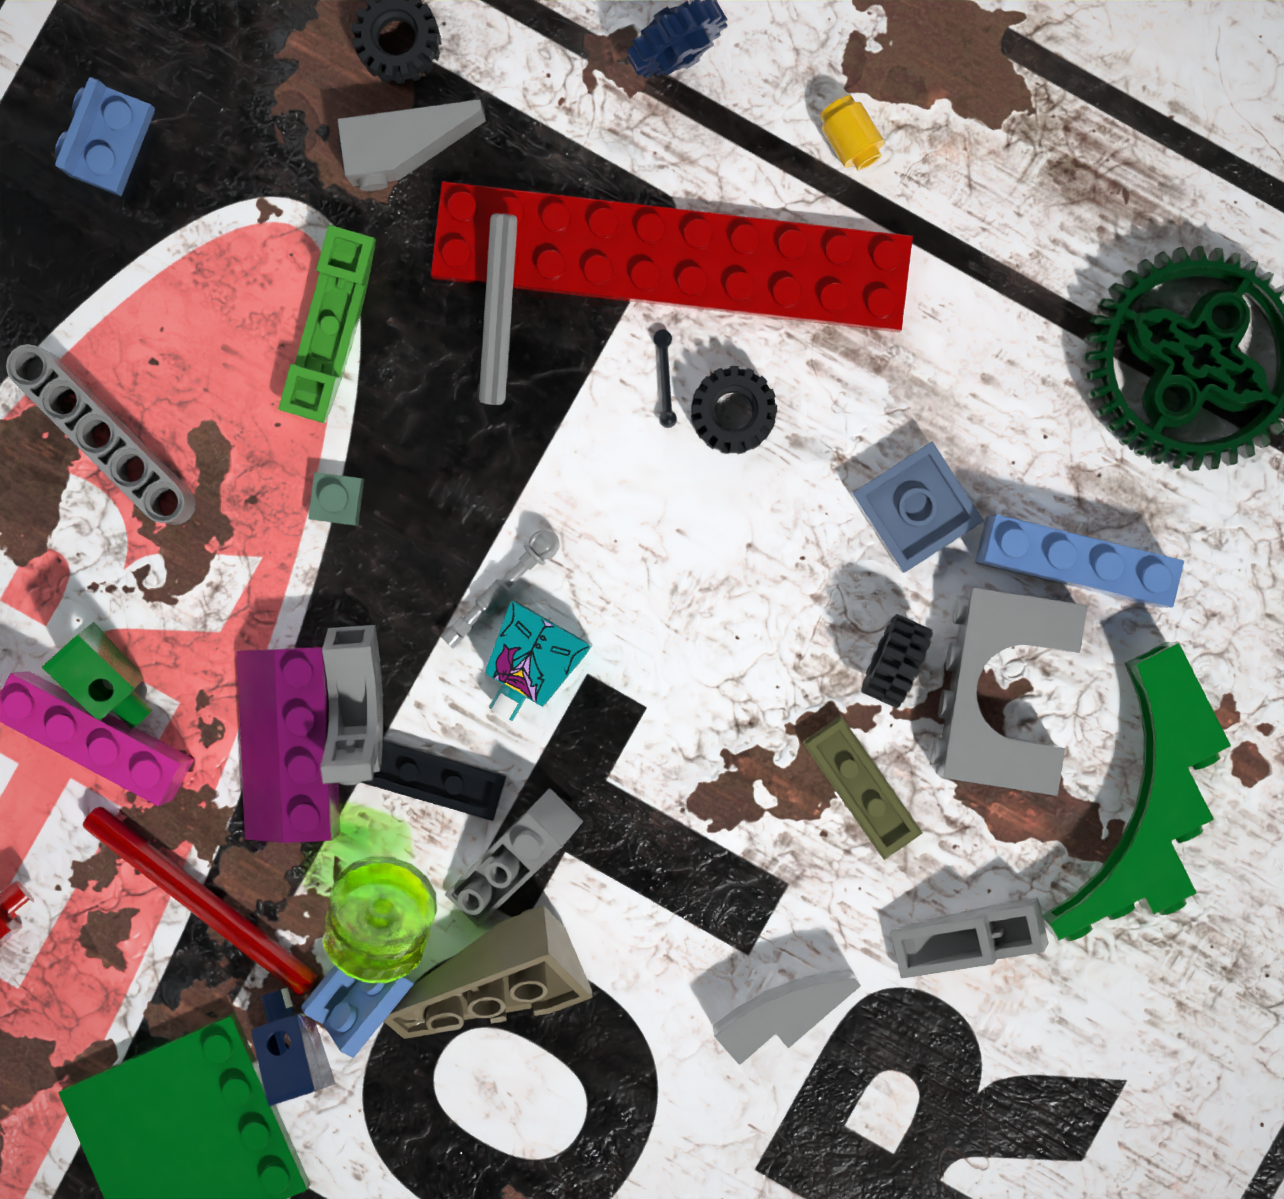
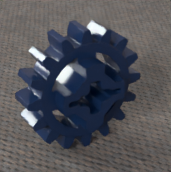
M694 0L692 3L686 1L672 8L667 6L653 15L654 19L641 30L642 36L633 39V46L626 51L628 53L627 57L639 77L643 75L644 78H648L654 73L656 76L662 73L669 75L682 68L688 69L698 63L700 57L714 46L713 40L721 36L720 31L727 28L726 21L728 19L717 0H703L702 2Z

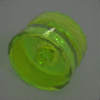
M371 856L353 862L338 874L330 892L328 911L323 925V946L331 962L347 976L366 983H389L407 976L421 963L437 913L436 892L428 877L411 863L394 857Z

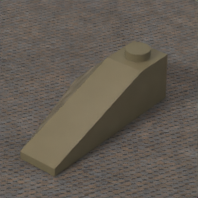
M543 905L535 909L525 910L520 915L500 922L422 978L409 989L384 1022L402 1038L406 1039L458 1030L463 1026L464 1020L490 1018L491 1024L507 1021L506 1013L533 1008L535 1016L550 1014L593 998L592 989L566 928Z

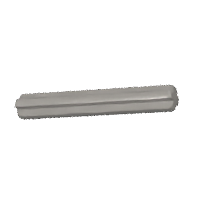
M494 214L490 218L479 390L480 402L489 405L503 404L506 399L517 218L509 214Z

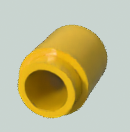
M851 95L834 101L820 113L819 118L823 123L821 130L844 168L855 166L860 171L875 163L882 156L879 149L885 144L884 138L861 102L856 103Z

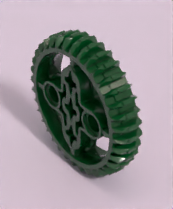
M1203 246L1193 248L1190 257L1184 247H1179L1173 251L1172 260L1164 251L1154 256V265L1149 260L1144 259L1137 264L1138 274L1129 269L1121 276L1124 285L1115 282L1108 288L1113 300L1102 298L1098 302L1097 307L1106 316L1094 315L1089 320V324L1099 330L1100 333H1089L1084 337V343L1096 347V351L1087 352L1082 355L1083 362L1095 364V369L1084 373L1083 379L1088 382L1097 380L1098 388L1088 392L1089 399H1096L1102 396L1105 405L1098 407L1095 413L1098 417L1109 412L1114 419L1105 427L1108 432H1113L1120 427L1125 430L1118 441L1122 446L1128 445L1136 439L1138 442L1134 448V454L1138 457L1145 455L1152 448V464H1161L1168 454V465L1172 470L1180 469L1184 460L1190 472L1200 470L1202 461L1207 470H1215L1219 468L1221 460L1226 466L1237 464L1238 453L1245 459L1254 456V444L1260 448L1268 447L1271 444L1268 433L1278 435L1284 431V426L1280 419H1284V304L1280 299L1284 295V286L1282 285L1274 290L1268 286L1273 281L1274 273L1267 272L1259 278L1255 276L1258 270V262L1251 261L1243 268H1240L1242 261L1241 253L1230 255L1226 262H1224L1222 248L1213 249L1207 259ZM1207 277L1230 285L1229 290H1213L1203 295L1195 303L1187 318L1162 306H1149L1137 313L1131 310L1134 303L1147 291L1173 279ZM1243 294L1259 309L1271 330L1274 340L1277 364L1271 393H1269L1263 367L1237 349L1250 323V309L1242 297ZM1214 307L1221 308L1227 313L1229 324L1226 330L1218 328L1212 320ZM1120 325L1124 326L1126 343L1131 353L1155 369L1142 395V406L1146 416L1149 418L1148 424H1144L1130 409L1116 380L1113 355ZM1153 326L1159 328L1157 337L1161 339L1156 344L1150 341L1153 333L1149 328ZM1193 330L1196 337L1193 338L1186 333ZM1195 350L1200 353L1197 360L1202 364V366L1197 368L1192 366L1194 357L1189 354ZM1235 375L1241 377L1238 385L1243 389L1237 393L1233 390L1236 383L1230 378ZM1199 380L1206 384V386L1198 389L1195 381ZM1166 388L1173 389L1179 395L1180 406L1176 412L1168 410L1162 402V395ZM1205 400L1229 412H1243L1254 406L1261 408L1260 412L1243 428L1217 440L1189 442L1173 439L1162 434L1163 428H1179L1189 423L1197 415Z

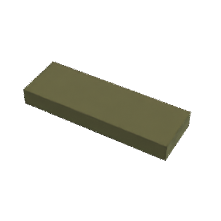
M838 716L802 742L884 860L923 834L842 716Z

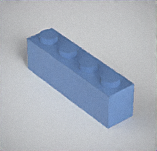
M998 514L986 517L975 563L1157 608H1173L1185 562L1184 560Z

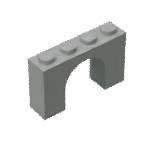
M974 587L965 588L964 596H957L953 612V624H959L957 643L949 644L946 656V671L952 672L950 689L942 690L938 708V717L945 719L942 737H935L931 752V765L937 766L936 774L947 779L1058 796L1065 748L1053 744L1004 737L994 731L980 712L977 702V684L980 674L988 661L997 653L1009 647L1030 645L1080 653L1088 605Z

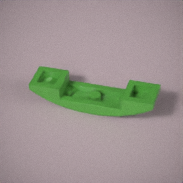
M328 224L316 271L319 272L317 284L295 364H290L278 410L326 423L337 395L358 327L373 261L375 238Z

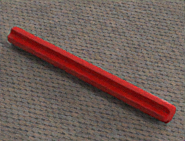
M103 807L94 808L85 818L82 826L87 832L297 995H305L316 982L318 977L316 972Z

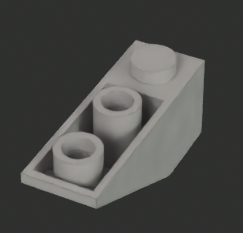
M549 788L444 895L479 927L563 847L583 823V820Z

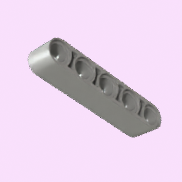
M29 344L18 346L12 350L6 363L7 374L11 380L147 517L155 522L171 525L183 524L191 518L196 506L195 497L191 490L56 355ZM40 357L43 362V371L38 378L30 380L27 372L28 365L32 360ZM74 391L77 397L76 406L73 411L64 414L61 410V399L67 392ZM107 424L111 432L110 440L105 446L98 448L94 443V432L100 425ZM140 457L144 462V474L140 479L132 482L127 476V466L132 459ZM173 490L178 497V507L175 512L166 516L160 508V500L164 493Z

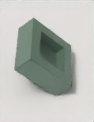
M314 472L308 519L358 526L364 479Z

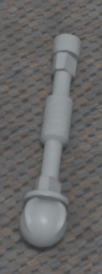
M546 529L534 533L529 540V545L527 543L524 545L526 552L519 558L520 561L502 579H496L475 600L476 605L464 617L461 616L452 626L450 625L440 635L441 638L454 649L473 628L472 625L484 613L489 614L510 593V587L528 569L531 570L537 563L545 565L546 562L544 560L550 559L557 554L560 547L557 535Z

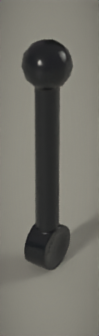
M661 329L653 337L654 345L659 348L663 412L659 415V423L664 428H672L677 423V415L672 411L668 347L672 343V336L669 331Z

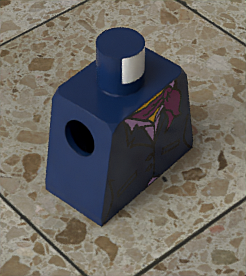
M288 988L260 996L267 1024L252 1029L251 1035L268 1106L270 1107L336 1084L316 1022L304 1013L295 1015ZM285 1034L290 1038V1047L285 1043Z

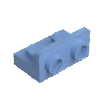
M89 77L85 88H80L75 95L72 106L74 117L68 132H63L57 141L55 148L57 160L55 166L70 177L122 196L155 108L149 103L110 89L100 80Z
M359 936L302 1004L301 1009L306 1016L324 1025L340 1052L354 1058L414 985V982L392 952L363 936Z

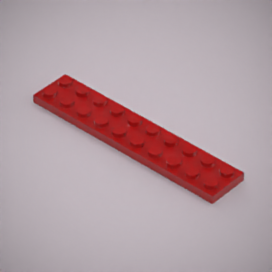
M442 182L431 270L433 279L486 285L490 218L494 214H509L517 218L513 288L896 333L902 331L913 236Z

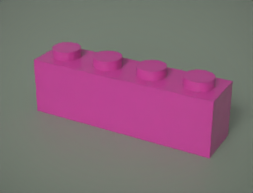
M30 671L10 673L0 692L1 723L156 806L173 801L194 761L192 757L137 728L131 730L122 720L109 713L99 721L66 690Z

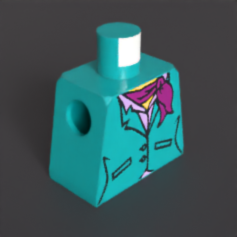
M512 601L506 612L485 670L486 675L501 683L489 708L497 714L514 721L526 698L543 707L589 653L593 645L517 601Z

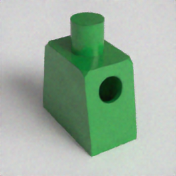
M95 622L78 633L42 666L47 674L99 721L113 710L132 730L153 711L134 691L144 680L142 674ZM102 679L108 680L112 684L113 690L105 687Z

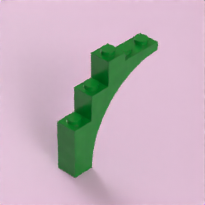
M1165 642L1124 663L1138 697L1144 732L1143 773L1137 800L1120 841L1099 871L1071 897L1042 915L1049 933L1057 940L1063 938L1066 941L1077 940L1093 930L1091 924L1107 916L1109 920H1114L1131 913L1135 909L1134 903L1139 901L1142 908L1152 914L1158 912L1162 916L1172 914L1186 906V898L1197 893L1171 841L1176 839L1177 843L1191 840L1203 833V825L1214 820L1189 767L1192 766L1194 770H1199L1216 763L1221 758L1219 752L1231 747V744L1178 642Z

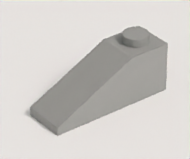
M481 100L338 119L345 177L352 186H359L361 191H377L387 188L388 182L402 179L484 123L486 118Z

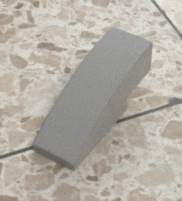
M1038 897L946 915L894 929L890 932L901 979L993 965L997 959L1045 952L1049 944Z
M850 969L820 973L790 981L763 992L734 1009L713 1025L714 1037L738 1065H741L775 1034L789 1049L854 993L861 984Z

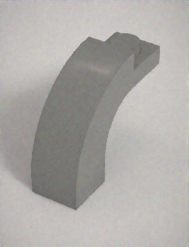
M376 626L328 628L322 648L329 701L328 736L320 766L323 783L339 782L343 785H354L362 781L373 780L374 772H380L383 697Z

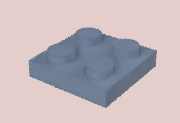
M933 441L851 493L854 501L901 573L907 572L984 522Z

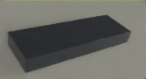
M383 738L380 772H374L373 780L360 783L494 821L508 774Z

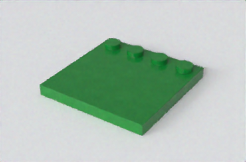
M235 1012L70 1084L58 1092L104 1199H287L306 1191L310 1186L309 1179L277 1106H268L259 1065Z

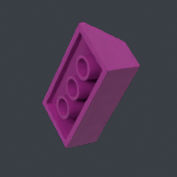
M323 647L236 651L245 839L279 843L331 841L341 834L338 783H323L320 768L329 726L328 687L322 653Z

